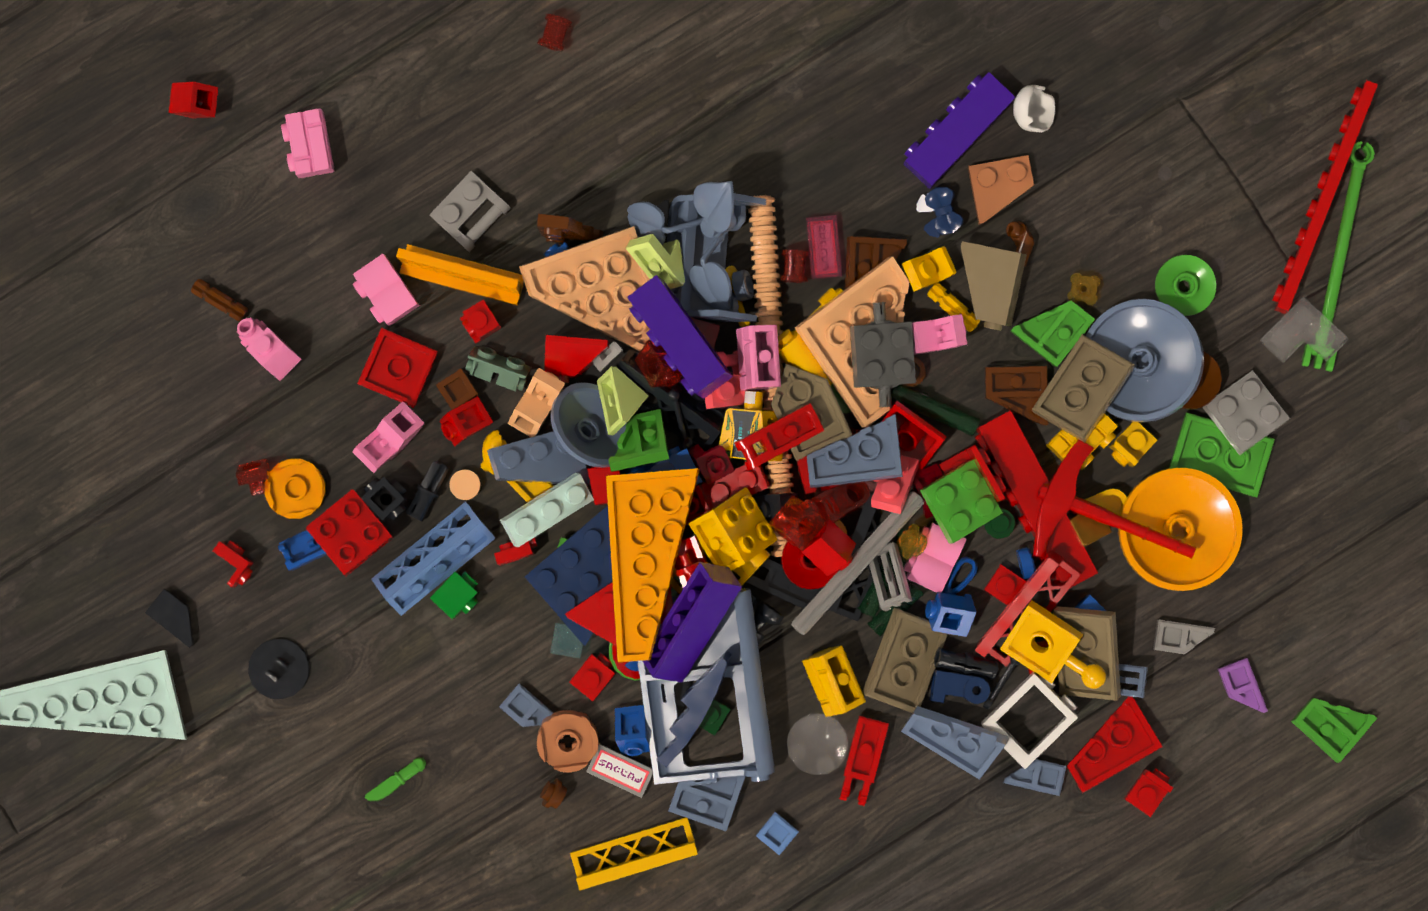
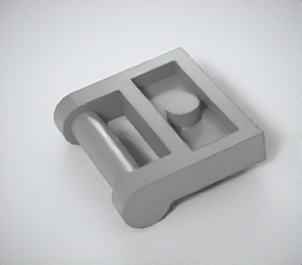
M470 171L432 211L430 216L470 253L479 237L502 213L505 215L511 207ZM489 200L493 206L466 235L459 231L460 228Z

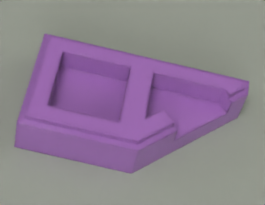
M1248 658L1218 668L1229 698L1262 713L1268 711Z

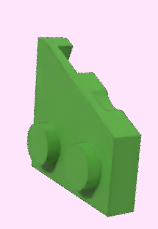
M1312 698L1291 722L1336 763H1339L1377 718L1371 714L1359 713L1344 706H1335L1326 701Z

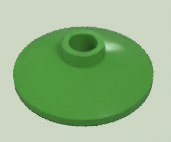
M1180 255L1171 258L1162 265L1155 279V292L1159 302L1172 306L1184 316H1192L1202 312L1211 304L1216 293V278L1211 267L1202 259L1192 255ZM1181 281H1186L1189 284L1187 292H1182L1179 289Z

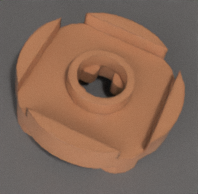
M573 710L555 712L542 721L537 734L538 753L545 763L547 762L549 765L554 766V769L560 772L581 770L588 765V762L595 756L598 750L597 729L590 721L589 716L583 712ZM564 735H570L576 741L572 742V747L566 748L565 743H559V739H563Z

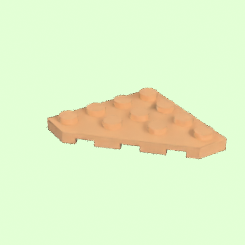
M634 226L519 266L530 297L640 352H648L662 347L661 345L658 347L654 345L646 334L650 330L644 321L639 323L629 310L633 305L627 297L650 280L626 250L629 241L638 238Z
M894 257L885 259L795 327L862 428L870 426L888 412L890 407H879L878 389L871 387L854 388L850 326L865 325L874 321L872 303L886 302V320L895 323L904 321L905 312H903V307L910 281Z

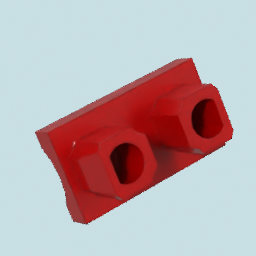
M696 535L681 540L675 564V571L683 588L699 562L708 563Z

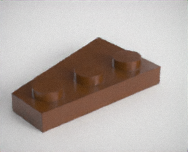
M538 214L537 227L541 236H545L547 242L563 244L565 239L589 242L603 237L604 231L594 230V227L582 225V222L570 217Z

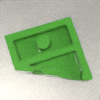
M1071 300L1022 324L1014 326L1010 332L1057 368L1095 319Z
M658 409L633 415L625 426V432L621 434L617 442L618 450L615 457L610 456L608 461L611 472L669 459L661 410Z

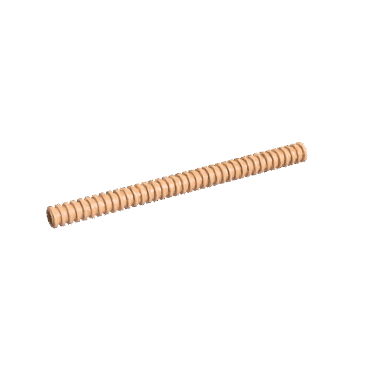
M768 195L753 196L766 199V205L751 206L748 209V213L752 215L749 218V223H752V227L749 230L753 233V236L750 237V242H753L754 245L751 246V251L754 252L751 260L755 261L752 270L755 271L753 280H756L753 289L757 291L754 294V299H757V303L754 306L758 309L755 315H757L759 321L756 322V325H777V335L779 336L783 332V330H780L783 321L779 319L782 316V311H779V307L782 304L778 301V298L781 297V292H778L777 289L780 288V283L777 282L780 274L776 273V269H779V264L776 263L778 254H775L778 245L774 244V241L777 240V235H774V231L777 228L773 225L776 217L772 213L775 212V207L772 206L775 198ZM779 356L780 379H781L782 373H783V371H784V368H783V365H782V364H785V362H784V360ZM777 388L760 390V392H763L764 408L762 410L773 411L771 403ZM788 451L782 453V461H768V465H765V470H768L769 473L766 477L769 479L771 486L767 488L770 489V494L794 493L791 492V487H794V485L790 483L793 473L789 471V468H792V464H789V459L792 458V455L788 454ZM796 524L770 525L777 537V541L770 545L774 549V551H771V556L782 557V551L786 542L797 532L793 530V526Z

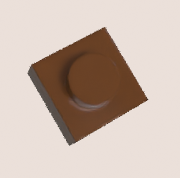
M462 368L436 384L451 410L479 395Z

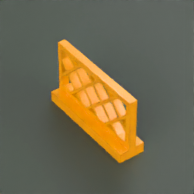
M407 244L406 250L398 248L396 257L402 262L400 275L518 306L524 285L521 274Z

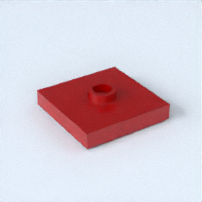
M381 328L357 384L415 408L438 351Z

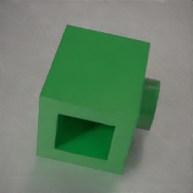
M455 571L430 599L451 619H455L462 611L467 614L479 602L475 598L480 593L475 589L478 583L467 572L461 575Z

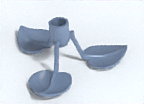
M705 182L698 185L694 190L693 200L696 211L702 217L671 227L664 226V214L654 204L636 202L630 205L627 209L630 227H635L638 238L654 234L663 245L665 242L664 233H671L700 225L701 231L706 237L714 238L713 243L700 260L701 265L691 267L690 281L694 292L705 304L718 310H730L732 288L728 273L720 264L713 261L708 262V258L717 245L724 241L723 234L733 229L737 223L734 214L733 182Z

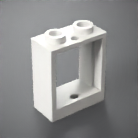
M1032 672L981 722L985 729L1009 736L1004 749L1024 769L1078 718L1074 712L1077 708L1074 702L1065 694L1060 697L1053 690L1056 686L1054 682L1051 684L1035 672ZM1035 685L1065 717L1028 752L998 720Z

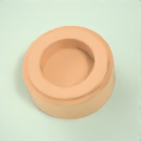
M459 470L450 479V490L460 500H471L480 491V479L477 474L470 470Z

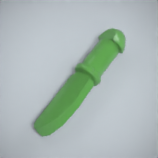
M420 757L413 759V762L399 772H395L394 776L389 777L365 795V799L371 802L386 798L398 789L401 784L404 785L408 779L419 771L422 772L426 767V761Z

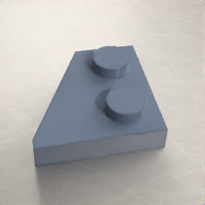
M745 775L678 782L668 811L727 831Z

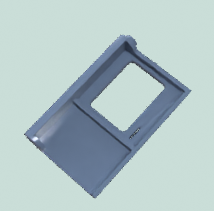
M749 588L740 589L683 681H697L727 650L732 654L724 677H730L734 682L744 757L740 761L689 766L685 763L682 749L667 767L662 765L657 759L662 750L676 737L669 729L679 717L675 694V684L679 682L653 678L644 662L638 661L654 784L741 775L751 777L752 782H759L770 779L769 774L775 772L751 590ZM672 596L673 603H675L679 596Z

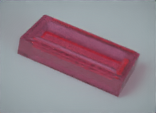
M837 215L806 218L811 279L842 277Z

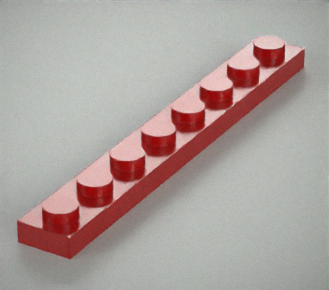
M1366 80L1362 88L1356 86L1350 104L1355 106L1351 116L1345 114L1339 128V132L1344 134L1340 144L1334 142L1327 159L1332 161L1329 172L1323 171L1316 188L1321 189L1317 200H1311L1305 215L1310 220L1306 229L1300 228L1294 243L1299 248L1295 257L1289 256L1283 273L1288 274L1284 285L1278 284L1272 301L1277 302L1274 310L1286 314L1291 307L1378 86L1376 83Z

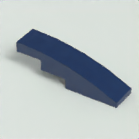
M728 650L682 697L681 701L687 708L673 722L669 729L676 737L662 750L657 759L665 767L687 745L707 714L722 684L732 655Z

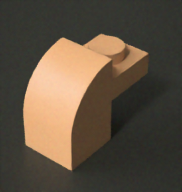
M538 368L526 392L515 407L508 424L529 437H535L549 416L552 404L563 390L565 383L554 374Z

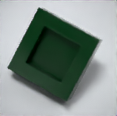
M714 699L699 727L715 736L731 709Z

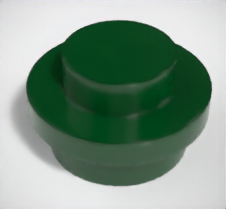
M1000 508L1003 512L1002 514L984 524L986 532L996 539L1008 537L1015 527L1013 515L1003 508Z

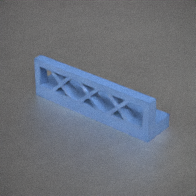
M464 502L371 580L385 600L402 616L491 543L495 536L479 519L469 504ZM468 514L471 520L464 526L456 528L458 521ZM445 536L442 544L438 547H433L434 541L437 538ZM421 555L420 562L415 566L409 567L410 561L415 556ZM392 575H398L396 581L386 589L383 583Z

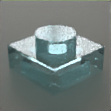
M556 623L550 653L580 659L583 644L566 624Z

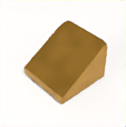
M1080 514L1069 519L1084 547L1112 533L1109 525Z

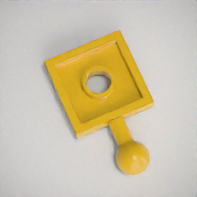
M1032 600L1000 648L1001 651L1051 684L1064 664L1080 674L1082 682L1088 688H1099L1106 681V672L1100 665H1087L1071 654L1084 634ZM1035 637L1045 638L1049 647L1039 646L1035 641Z

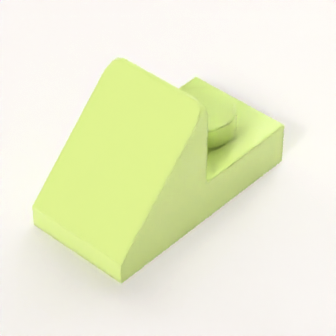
M650 234L629 241L626 250L649 279L657 275L665 281L670 289L684 285L685 276L679 240L670 241L662 245L654 234Z

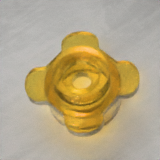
M1074 273L1070 277L1072 286L1071 291L1067 294L1069 301L1072 300L1074 303L1082 301L1086 302L1087 305L1095 304L1098 299L1096 292L1097 287L1100 285L1099 278L1095 275L1089 277L1082 276L1080 273ZM1082 286L1087 288L1085 292L1081 291Z
M911 524L909 529L904 531L897 540V545L902 549V556L905 559H910L912 556L917 557L926 549L927 537L919 532L920 527L917 524Z

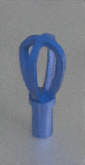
M970 557L959 559L953 567L942 593L956 595V593L960 592L975 576L978 568L977 563ZM962 564H971V572L957 587L952 589V581Z

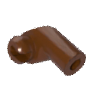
M1012 221L1007 225L1006 233L1008 236H1011L1017 246L1015 252L1027 254L1024 266L1026 267L1034 246V238L1027 225L1022 222Z

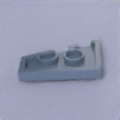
M892 415L886 418L885 421L872 427L869 426L862 429L859 433L847 439L839 440L807 455L810 487L816 488L903 477L896 415Z
M554 431L487 450L496 480L535 481L558 484L574 473H580L586 486L591 485L586 464L575 459L563 448Z
M919 706L916 707L901 730L904 734L979 780L1009 739V736Z

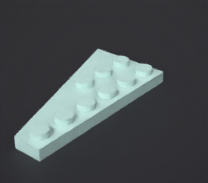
M166 650L0 690V725L187 740Z

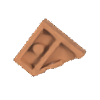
M1029 155L968 166L978 225L984 224L1034 186Z

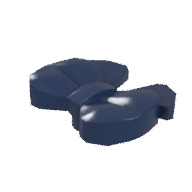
M949 187L935 188L927 193V195H921L917 201L918 212L935 211L937 216L924 226V230L929 236L939 238L940 234L954 233L963 226L964 218L953 211L951 203L954 198V191Z

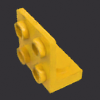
M747 488L740 490L716 508L688 523L712 564L729 567L731 571L746 564L777 541L772 527L767 522Z

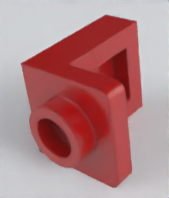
M230 540L228 544L224 541H219L213 552L237 568L227 584L232 588H236L238 584L243 586L253 573L250 567L254 562L242 555L245 549L234 541Z

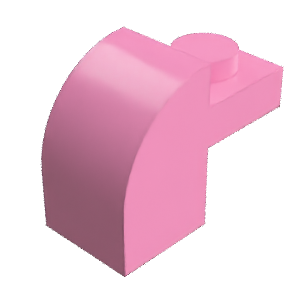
M962 314L912 323L914 355L967 345L966 327Z
M401 402L382 419L378 427L354 448L353 453L375 473L406 447L419 432L424 422L404 402Z

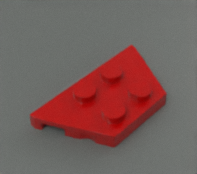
M612 582L565 613L568 619L617 646ZM671 583L660 625L674 605Z

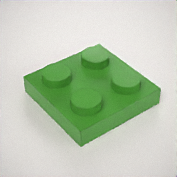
M974 459L965 462L920 490L949 544L957 542L1003 513Z

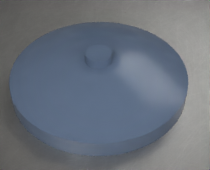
M1136 299L1120 303L1104 312L1093 323L1086 334V337L1123 357L1135 366L1106 410L1118 418L1132 422H1151L1165 418L1182 408L1193 396L1200 383L1204 367V353L1200 337L1191 322L1177 309L1168 304L1149 299Z

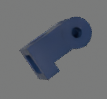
M934 670L929 700L944 703L945 695L963 697L966 701L973 704H981L988 699L990 687L980 677Z

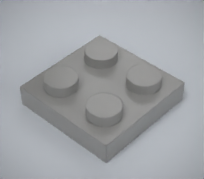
M1253 370L1218 394L1212 402L1203 407L1239 455L1246 452L1290 419Z

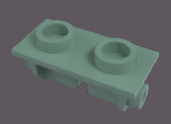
M474 346L468 355L469 360L465 370L469 371L471 376L488 382L491 381L495 372L499 374L496 385L516 392L517 389L523 391L527 380L526 377L532 367L525 365V362L519 358L500 356L489 347L481 346L478 348Z

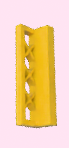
M686 817L570 852L579 890L698 855L689 820ZM684 826L688 839L687 843L676 846L665 840L670 829ZM665 831L662 838L655 835V833ZM646 836L660 841L655 852L648 855L636 849L640 839ZM636 840L633 847L626 844V842ZM662 844H665V845L671 847V848H667V849H664V850L659 851L660 848H661V846H662ZM621 845L630 850L625 862L617 864L606 858L613 846ZM607 848L604 856L597 853V851ZM633 853L641 856L630 860ZM592 854L601 859L595 871L583 874L578 857ZM604 861L607 862L608 864L612 865V866H609V867H605V868L600 869V868L602 867Z

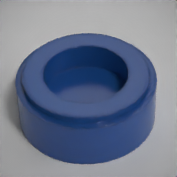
M1027 547L1018 549L1016 553L1023 579H1028L1035 572L1032 554Z

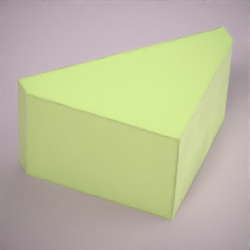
M611 366L597 380L608 435H615L631 419L648 395L621 370Z

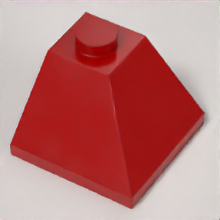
M546 335L544 371L554 374L564 383H569V378L579 377L593 365V361L609 348L610 344L608 340Z

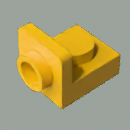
M945 246L902 263L914 292L932 286L956 274V269Z
M1131 422L1109 446L1114 451L1111 456L1123 467L1127 464L1130 467H1134L1141 457L1155 444L1157 439L1139 422Z

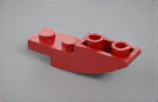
M743 465L734 469L733 473L709 485L704 483L696 486L686 525L695 518L716 508L744 488H747L750 494L754 495L771 487L762 466L760 465L748 471L746 466Z

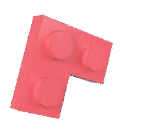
M901 455L903 477L873 480L878 483L871 499V507L901 514L919 468V459Z

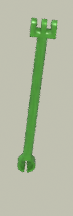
M1362 141L1354 144L1349 157L1352 163V171L1315 346L1305 345L1301 362L1302 366L1308 367L1311 355L1315 356L1313 368L1320 369L1323 358H1327L1325 370L1330 372L1333 371L1337 351L1327 349L1362 178L1366 165L1373 160L1375 154L1373 147L1367 142L1361 149L1365 153V157L1363 160H1358L1355 157V152L1361 148Z

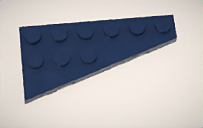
M667 459L658 461L647 472L677 469ZM608 505L525 575L529 583L584 646H586L593 632L568 619L565 613L613 582Z

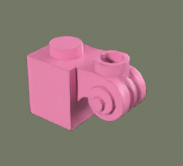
M252 317L241 320L236 331L240 335V343L247 347L246 350L266 370L281 381L301 358L268 327L266 328L267 325L262 320L259 321Z

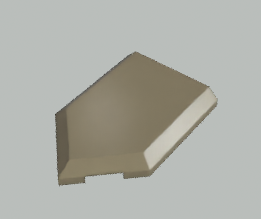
M786 364L781 376V387H777L771 403L777 420L811 403L825 430L791 448L796 461L830 444L852 436L828 380Z

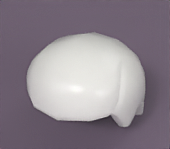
M1027 85L1019 91L1014 100V118L1019 126L1026 131L1042 133L1048 131L1053 124L1055 100L1052 95L1042 91L1045 90L1043 86Z

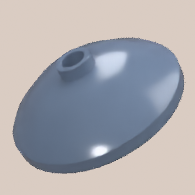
M592 383L572 384L563 389L552 404L551 424L563 448L571 456L584 464L600 468L610 467L608 460L610 456L615 457L618 450L617 442L621 434L625 432L626 424L615 435H608L598 385Z

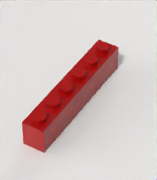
M1010 410L977 428L976 431L979 435L975 436V440L979 448L983 447L992 458L993 462L989 466L993 474H998L1006 484L1008 489H1006L1007 491L1004 494L1012 507L1017 505L1022 516L1018 517V520L1025 533L1031 532L1035 538L1037 519L1042 499L1038 497V491L1043 483L1049 484L1050 482ZM1065 514L1057 523L1051 535L1045 558L1053 550L1082 572L1071 586L1073 587L1098 574V571L1067 514ZM1058 566L1051 574L1052 583H1065L1071 574L1061 566Z

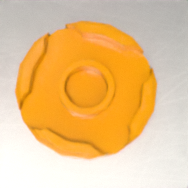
M287 459L278 463L270 471L265 481V497L269 506L277 514L288 519H303L313 515L321 507L326 496V482L322 472L314 464L303 459Z

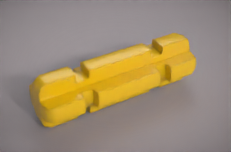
M940 283L934 284L927 293L928 297L935 303L938 301L940 303L939 306L950 316L962 314L966 330L969 332L973 331L980 323V320H976L975 314L973 312L970 314L967 311L968 308L951 293L947 294L945 292L947 289Z

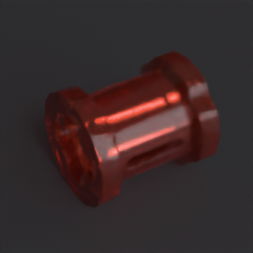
M546 14L545 20L547 24L543 37L538 39L537 44L547 49L563 52L564 46L562 43L566 30L571 27L572 22L557 15Z
M782 250L785 263L784 275L781 276V281L807 283L808 277L805 276L806 258L809 257V251Z

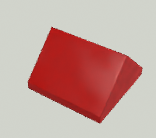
M896 401L881 422L892 415H896L900 455L919 459L918 471H920L947 436Z

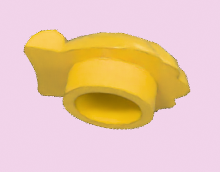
M498 430L492 431L486 436L482 447L483 461L481 468L493 475L494 472L487 450L507 444L502 439V436L499 435Z

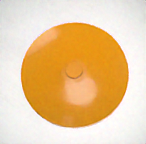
M1172 468L1156 472L1146 477L1134 487L1121 509L1120 516L1143 526H1149V528L1177 540L1180 539L1182 542L1196 547L1191 559L1118 529L1120 546L1129 565L1144 580L1157 587L1175 591H1187L1204 587L1221 577L1232 565L1238 554L1243 528L1238 505L1229 490L1220 481L1205 472L1190 468Z

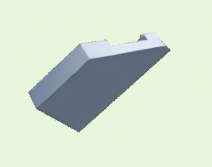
M520 683L499 706L522 727L541 725L543 719L554 713Z
M1035 759L1026 769L1021 767L1005 777L1003 783L1060 796L1066 766Z

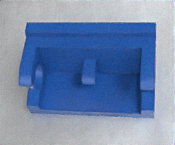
M307 530L280 542V545H278L279 551L284 555L285 565L289 571H293L327 555Z

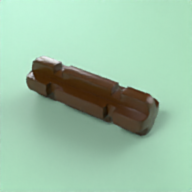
M197 279L191 288L193 294L201 299L204 297V301L224 313H230L229 316L239 322L245 318L248 312L247 307L239 302L235 303L234 299L215 287L210 288V284L202 279Z

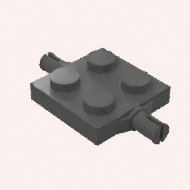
M886 302L872 303L874 321L865 325L850 326L854 388L871 387L878 389L879 407H892L891 388L900 384L916 383L912 322L895 323L886 320Z

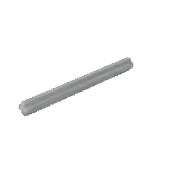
M913 491L910 492L902 513L891 512L852 555L853 560L844 570H839L792 621L791 625L798 633L805 635L921 508L924 500L919 494Z

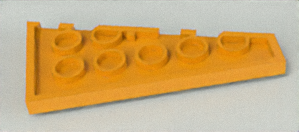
M698 468L606 476L618 662L651 660L700 471Z

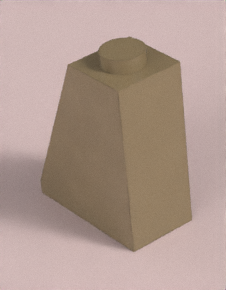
M962 241L961 251L976 320L985 321V328L1002 331L1003 325L1012 326L1027 254Z

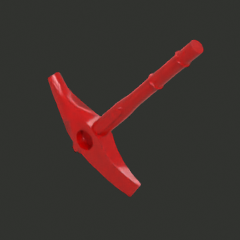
M1079 439L1060 463L1050 483H1043L1038 491V497L1042 499L1034 539L1033 556L1045 559L1051 535L1057 523L1069 510L1097 522L1121 529L1142 538V540L1145 539L1192 559L1196 547L1184 543L1180 539L1177 540L1149 528V526L1146 527L1104 507L1075 496L1076 480L1080 468L1094 449Z

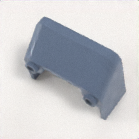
M734 193V214L737 223L730 231L739 230L745 222L746 206L766 205V199ZM679 195L673 199L669 208L668 227L702 217L696 211L693 195ZM700 225L667 233V242L679 240L685 276L684 285L673 288L671 291L691 318L719 322H757V315L738 313L739 304L734 293L731 294L730 299L731 309L725 311L705 304L694 292L690 281V269L694 265H701L700 260L713 243L714 238L706 237L702 233ZM728 232L723 234L724 241L717 245L708 258V262H716L724 269L726 267Z

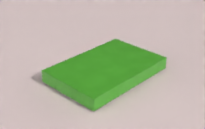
M1185 413L1169 469H1196L1216 478L1229 490L1257 498L1275 439L1265 437L1246 452L1239 455L1213 420Z

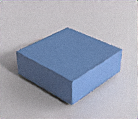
M774 812L756 834V837L780 855L799 831L778 813Z

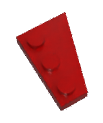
M1128 696L1067 765V769L1083 794L1156 752L1163 746L1132 696Z

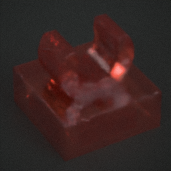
M268 459L238 465L236 477L239 486L249 484L252 496L264 494V480L269 479L270 475Z

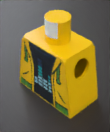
M745 391L744 408H728L726 410L719 445L724 447L728 458L745 459L742 451L737 450L734 442L777 420L774 411L762 410L763 392ZM759 441L753 444L757 455L764 452ZM780 454L769 461H782L783 455Z

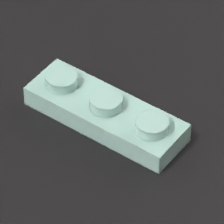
M574 473L500 519L513 545L520 547L594 499L581 474Z

